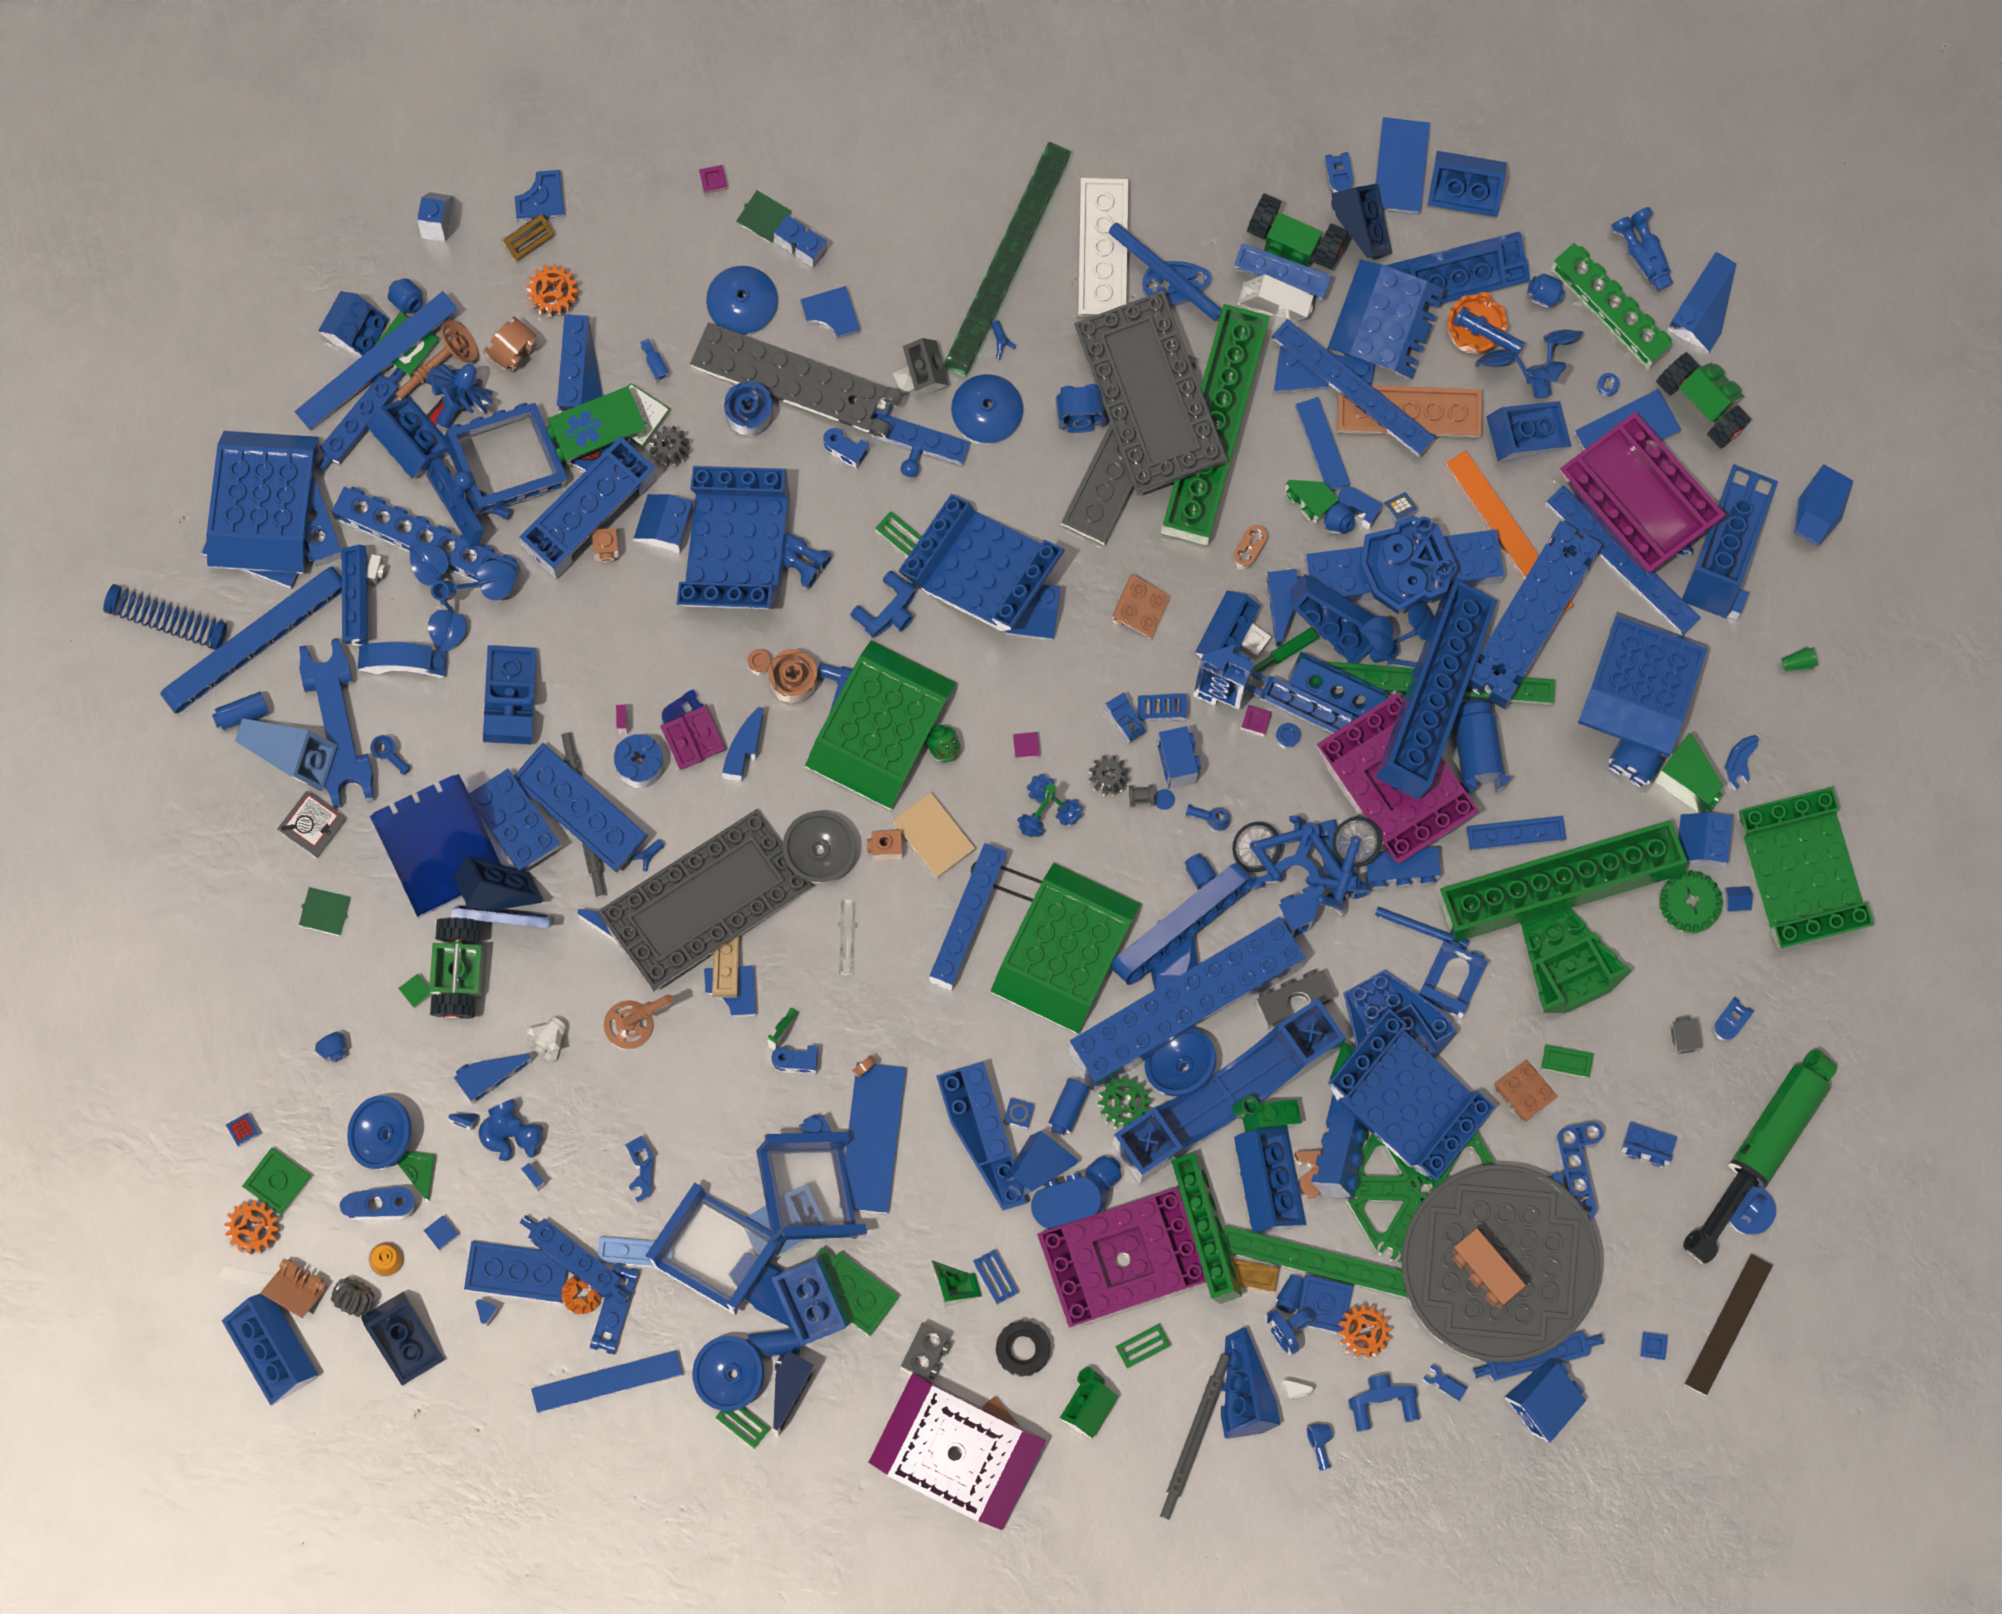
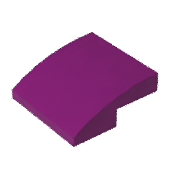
M707 704L660 725L680 770L727 748Z

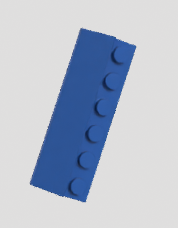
M1520 232L1385 265L1444 288L1445 292L1442 299L1431 296V298L1439 301L1440 304L1458 300L1465 295L1489 292L1530 281L1528 261L1524 254L1523 240ZM1425 303L1423 308L1430 307V306Z
M1235 644L1203 655L1193 696L1213 705L1220 701L1239 710L1246 697L1254 662L1250 661L1251 658L1245 654H1234Z

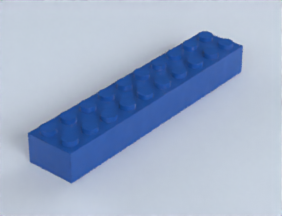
M1457 578L1448 586L1445 596L1441 597L1376 774L1377 779L1417 800L1431 787L1497 604V600Z

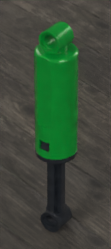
M1820 1049L1811 1050L1804 1057L1802 1065L1796 1064L1791 1068L1728 1164L1737 1175L1702 1228L1692 1231L1685 1238L1683 1243L1684 1249L1701 1264L1709 1263L1718 1252L1716 1240L1751 1187L1754 1185L1765 1189L1829 1093L1831 1087L1827 1081L1835 1075L1837 1065Z

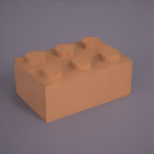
M1477 1228L1453 1248V1262L1460 1270L1466 1269L1470 1274L1468 1277L1469 1281L1475 1288L1481 1287L1486 1293L1484 1298L1493 1308L1497 1306L1501 1310L1524 1290L1526 1285Z

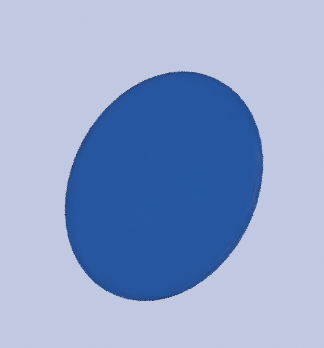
M1161 789L1156 792L1154 803L1159 809L1167 810L1174 805L1175 797L1170 790Z

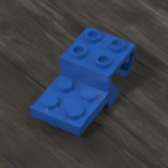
M488 645L483 742L531 745L536 648Z
M509 768L467 794L504 853L508 855L519 873L561 847L559 841L535 805H532Z

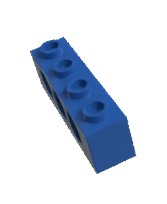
M312 471L308 513H316L317 517L312 521L306 522L305 539L309 547L305 549L308 561L314 560L315 566L319 567L342 559V552ZM317 534L325 536L324 540L320 543L312 541Z
M1302 651L1288 676L1289 683L1302 691H1307L1325 702L1333 703L1335 707L1345 712L1350 711L1356 714L1357 718L1389 698L1387 691ZM1313 675H1319L1322 678L1316 684L1309 681ZM1340 685L1344 690L1339 694H1335L1331 691V688ZM1361 695L1366 699L1363 703L1356 704L1352 701L1353 698Z

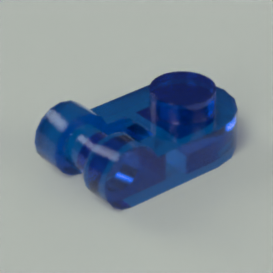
M694 689L689 690L682 697L663 709V724L685 714L683 706L688 703L692 710L704 705L697 700L696 697L698 695Z

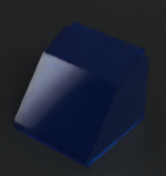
M459 774L439 781L442 791L439 793L434 784L416 792L420 800L418 803H415L413 796L410 795L394 803L398 812L393 814L388 805L370 815L376 833L417 918H421L463 898L454 877L466 855L501 864Z

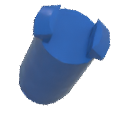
M1474 699L1464 701L1460 704L1453 723L1462 782L1460 784L1469 795L1477 789V785L1494 782L1495 793L1499 792L1509 784L1511 776H1506L1496 716L1492 712L1491 704L1485 700Z

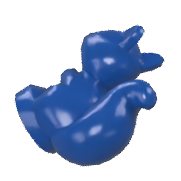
M510 1099L488 1110L490 1116L481 1123L478 1131V1137L483 1147L488 1151L500 1153L498 1159L502 1162L509 1160L512 1156L511 1146L505 1138L515 1137L519 1148L524 1150L526 1155L531 1158L536 1156L537 1147L540 1146L543 1138L542 1125H523L522 1119L517 1118L513 1113L517 1106L515 1099Z

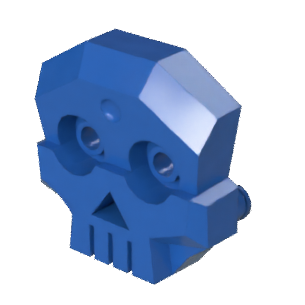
M1410 516L1395 522L1392 529L1365 534L1360 569L1373 598L1397 614L1411 608L1422 600L1429 603L1444 597L1450 580L1457 569V565L1439 525L1431 523V519L1425 516L1421 518ZM1395 546L1401 547L1402 551L1397 553L1393 550V548ZM1423 552H1425L1428 560L1420 559ZM1408 579H1415L1416 584L1410 585Z

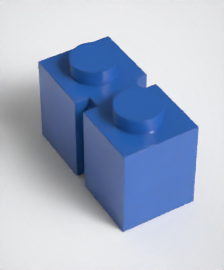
M789 215L785 217L774 232V242L791 254L796 251V257L812 268L815 267L827 250V240L810 229L805 232V226Z

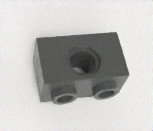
M921 338L903 346L915 391L932 393L949 386L936 340Z

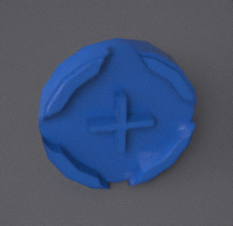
M1752 1186L1730 1219V1225L1737 1232L1744 1235L1752 1236L1764 1233L1773 1224L1776 1216V1206L1773 1198L1765 1190Z
M1276 1309L1265 1314L1266 1323H1272L1271 1333L1282 1350L1286 1351V1353L1288 1352L1290 1356L1299 1352V1344L1294 1334L1311 1324L1314 1318L1310 1312L1303 1310L1288 1320H1285Z

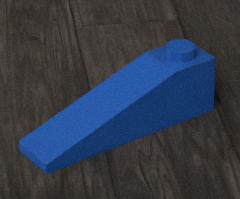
M1715 252L1672 319L1668 330L1703 351L1710 353L1722 333L1737 263Z
M1242 1328L1226 1336L1224 1354L1230 1356V1360L1226 1368V1383L1222 1385V1391L1225 1392V1406H1221V1420L1225 1438L1262 1434L1281 1425L1276 1399L1247 1328Z

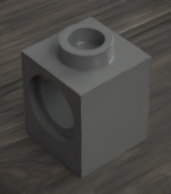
M1689 1016L1676 1018V1022L1670 1025L1674 1055L1699 1052L1702 1046L1697 1019L1690 1020Z

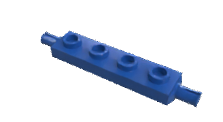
M397 367L389 378L379 375L319 448L324 456L315 465L319 470L324 472L331 462L340 464L369 429L367 424L379 408L390 404L396 397L395 393L399 390L396 383L405 374L401 369Z
M527 1215L524 1216V1219H521L520 1224L530 1230L528 1240L602 1298L606 1299L613 1295L622 1303L626 1302L625 1299L627 1300L629 1295L619 1288L621 1278L546 1219L535 1223Z
M1581 1331L1571 1334L1557 1347L1532 1359L1510 1363L1486 1362L1485 1366L1472 1368V1371L1476 1373L1474 1374L1475 1379L1489 1375L1493 1382L1535 1371L1549 1359L1565 1363L1590 1355V1347L1604 1344L1601 1334L1587 1338L1584 1332Z

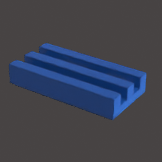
M995 1249L973 1260L996 1305L1018 1294ZM993 1257L1011 1292L1007 1293L989 1260ZM985 1262L1003 1296L1000 1298L985 1274L981 1263Z

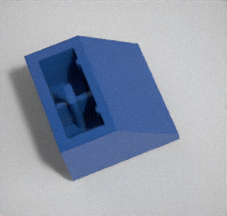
M340 291L318 332L333 344L362 357L374 347L389 318L358 294Z
M1315 884L1310 885L1302 890L1303 894L1296 897L1291 894L1280 900L1281 904L1278 905L1275 915L1276 917H1281L1293 938L1310 931L1319 906L1316 902V897L1323 895L1325 889L1323 884L1318 887Z

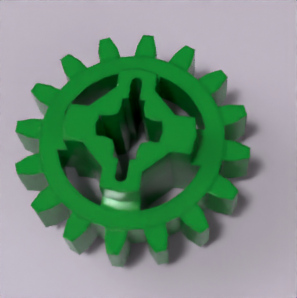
M1122 1076L1121 1082L1113 1078L1112 1086L1104 1085V1089L1107 1092L1099 1093V1097L1104 1099L1098 1102V1107L1104 1108L1100 1111V1116H1108L1105 1121L1106 1124L1111 1121L1115 1122L1114 1129H1117L1119 1124L1123 1125L1124 1128L1149 1111L1145 1107L1151 1104L1150 1099H1145L1149 1095V1091L1141 1090L1143 1087L1142 1082L1135 1085L1134 1077L1131 1078L1130 1082H1126L1125 1076ZM1119 1088H1129L1130 1090L1120 1091ZM1137 1096H1139L1141 1101L1140 1110L1135 1105ZM1109 1097L1114 1101V1107L1111 1111L1108 1107ZM1120 1099L1123 1101L1128 1099L1129 1107H1120ZM1129 1115L1131 1118L1122 1119L1119 1116Z

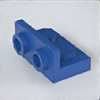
M1630 1122L1621 1151L1625 1152V1156L1631 1159L1640 1160L1641 1157L1650 1160L1649 1164L1663 1168L1664 1165L1668 1166L1671 1163V1156L1677 1137Z

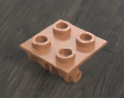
M1131 574L1113 613V622L1118 625L1124 623L1152 639L1171 596Z
M1527 1059L1494 1083V1086L1497 1088L1495 1091L1499 1092L1504 1099L1507 1098L1505 1102H1510L1512 1104L1510 1108H1515L1514 1111L1520 1117L1519 1119H1523L1525 1122L1529 1121L1533 1115L1558 1097Z
M283 1259L279 1265V1271L260 1294L303 1318L328 1288L327 1283L323 1282V1278L311 1274L309 1270L305 1273L303 1266L298 1269L299 1265L292 1262L291 1259Z

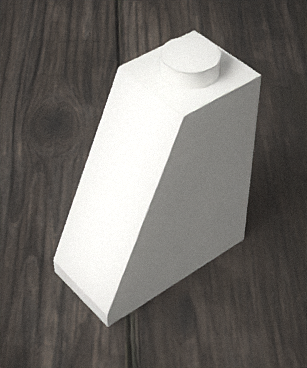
M1264 274L1243 282L1237 304L1297 322L1310 315L1313 308L1311 304L1313 295Z

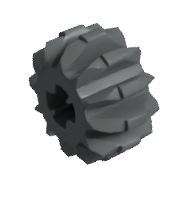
M663 426V433L655 431V438L649 440L650 445L653 446L649 451L650 454L655 455V462L663 459L662 464L666 467L668 461H672V465L675 467L677 465L676 459L684 462L685 457L683 454H689V448L687 447L689 439L684 438L685 432L683 430L676 433L675 426H672L671 431H667L666 426ZM671 443L673 449L668 450L666 444Z
M1103 755L1102 763L1094 760L1093 764L1096 768H1089V773L1093 776L1088 781L1089 783H1096L1093 787L1094 791L1102 788V796L1106 795L1107 790H1110L1111 795L1115 796L1116 789L1122 792L1124 790L1123 784L1129 782V778L1125 776L1129 773V769L1122 768L1124 765L1123 760L1115 763V755H1112L1111 761H1108L1106 755ZM1109 771L1110 775H1113L1112 780H1108L1105 772Z
M346 1277L336 1283L331 1301L335 1307L341 1309V1312L360 1317L361 1315H366L370 1310L375 1294L371 1291L370 1287L364 1285V1282L361 1283L357 1279L352 1280Z

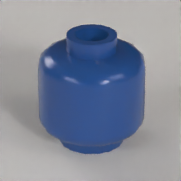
M1543 273L1538 277L1534 276L1532 278L1527 293L1530 294L1532 302L1546 308H1551L1556 303L1559 304L1562 301L1565 291L1562 290L1561 280Z
M410 279L396 280L389 286L388 301L402 314L414 313L421 307L423 292Z
M1099 1156L1085 1169V1175L1092 1174L1098 1177L1105 1184L1107 1191H1109L1121 1179V1166L1113 1157Z

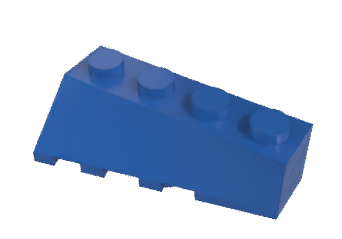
M564 314L557 398L558 414L603 396L590 322L587 315Z
M1304 574L1290 589L1292 608L1310 626H1314L1319 631V635L1324 640H1328L1334 646V650L1339 655H1343L1348 663L1357 664L1372 648L1370 641L1360 629L1366 622L1377 616Z

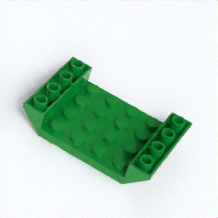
M870 640L859 656L818 734L806 761L805 768L892 810L902 791L904 781L957 683Z
M1833 787L1739 810L1742 841L1769 932L1780 950L1874 926L1868 902L1863 903L1839 824L1837 813L1840 809Z
M1053 862L1000 966L990 993L1079 1034L1088 1016L1089 1009L1129 927L1138 913L1141 903Z

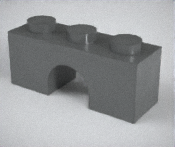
M1316 969L1305 973L1303 975L1304 978L1295 982L1294 979L1282 983L1281 988L1276 991L1268 989L1258 994L1259 998L1256 999L1255 1005L1267 1030L1277 1026L1291 1016L1287 1008V1002L1293 997H1302L1308 1004L1317 998L1323 1005L1334 1001L1336 996L1324 970L1319 972Z

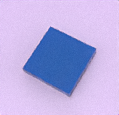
M1305 1275L1297 1313L1303 1310L1310 1312L1314 1319L1307 1327L1333 1333L1342 1331V1327L1338 1326V1322L1345 1321L1342 1315L1348 1313L1354 1285Z

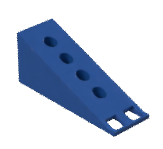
M1733 464L1718 503V507L1725 513L1726 517L1711 527L1706 534L1682 597L1686 604L1726 619L1741 587L1778 481ZM1736 471L1749 475L1746 486L1732 482ZM1759 479L1772 484L1768 495L1755 491Z

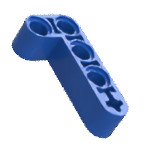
M1595 1122L1562 1128L1555 1138V1147L1561 1173L1563 1174L1565 1189L1576 1200H1579L1580 1205L1581 1199L1587 1198L1582 1204L1584 1210H1589L1587 1216L1590 1221L1595 1216L1596 1205L1583 1149L1595 1147L1603 1137L1602 1127ZM1585 1130H1594L1597 1134V1139H1587ZM1561 1135H1570L1573 1139V1144H1563ZM1569 1158L1576 1159L1579 1167L1577 1169L1569 1168L1566 1160ZM1580 1182L1584 1186V1192L1576 1193L1572 1188V1183Z

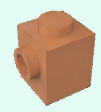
M616 528L596 530L592 534L595 561L610 562L614 559H619Z
M901 830L872 831V839H867V852L872 853L873 860L902 859Z

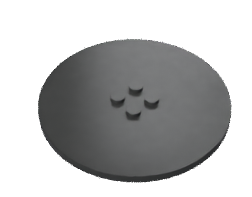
M1494 1164L1471 1168L1450 1177L1437 1186L1423 1200L1413 1215L1406 1231L1402 1248L1401 1269L1410 1305L1424 1327L1436 1339L1455 1352L1469 1358L1492 1363H1510L1532 1359L1552 1350L1577 1329L1590 1310L1597 1292L1600 1278V1252L1596 1233L1590 1219L1579 1202L1568 1190L1553 1179L1535 1170L1521 1166ZM1476 1228L1526 1285L1524 1290L1501 1310L1497 1306L1493 1308L1486 1301L1484 1290L1481 1287L1475 1288L1468 1279L1470 1274L1466 1269L1460 1270L1452 1260L1453 1248Z

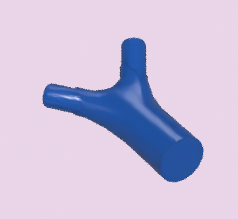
M996 320L991 323V327L997 341L996 359H1000L1004 345H1008L1013 349L1016 348V345L1007 338L1000 321Z
M660 839L656 840L645 850L632 855L628 861L642 859L643 871H647L651 858L664 847L663 842Z

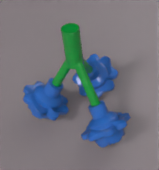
M1040 774L1039 778L1037 776L1032 777L1031 783L1027 785V790L1030 791L1028 794L1029 798L1035 799L1041 805L1036 813L1034 812L1031 816L1023 814L1021 817H1018L1017 821L1023 835L1030 838L1034 836L1039 837L1045 832L1042 828L1043 823L1040 821V815L1048 802L1053 801L1058 805L1056 818L1062 826L1066 824L1073 825L1081 817L1080 812L1083 807L1078 804L1077 799L1072 801L1066 799L1065 802H1061L1055 796L1056 786L1054 785V780L1047 778L1045 774Z

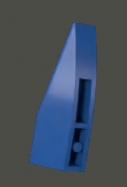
M984 1062L937 1075V1081L950 1123L1002 1211L1026 1204L1024 1195L1013 1194L1008 1189V1186L1002 1182L1014 1160Z

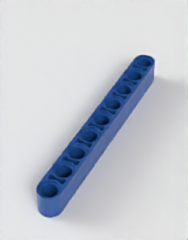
M333 566L328 567L161 691L160 696L174 714L182 712L342 594V577Z

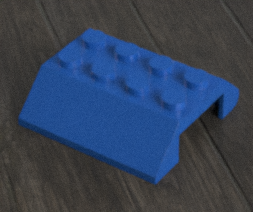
M1360 259L1327 349L1345 356L1361 359L1394 371V374L1413 379L1416 370L1406 364L1417 366L1419 361L1407 356V350L1410 348L1415 352H1423L1424 347L1414 342L1426 344L1432 324L1423 321V319L1432 322L1435 319L1433 314L1423 311L1424 304L1439 308L1440 302L1431 298V296L1442 299L1445 289L1388 266Z

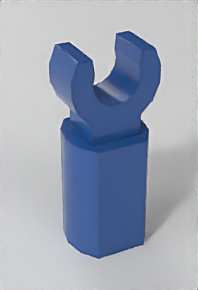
M649 338L640 342V347L646 356L645 362L656 382L667 378L670 375L659 352H655Z
M1431 1365L1429 1369L1435 1372L1436 1377L1429 1379L1424 1376L1423 1381L1428 1385L1435 1384L1439 1386L1438 1389L1460 1401L1468 1387L1447 1374L1443 1376L1438 1367Z

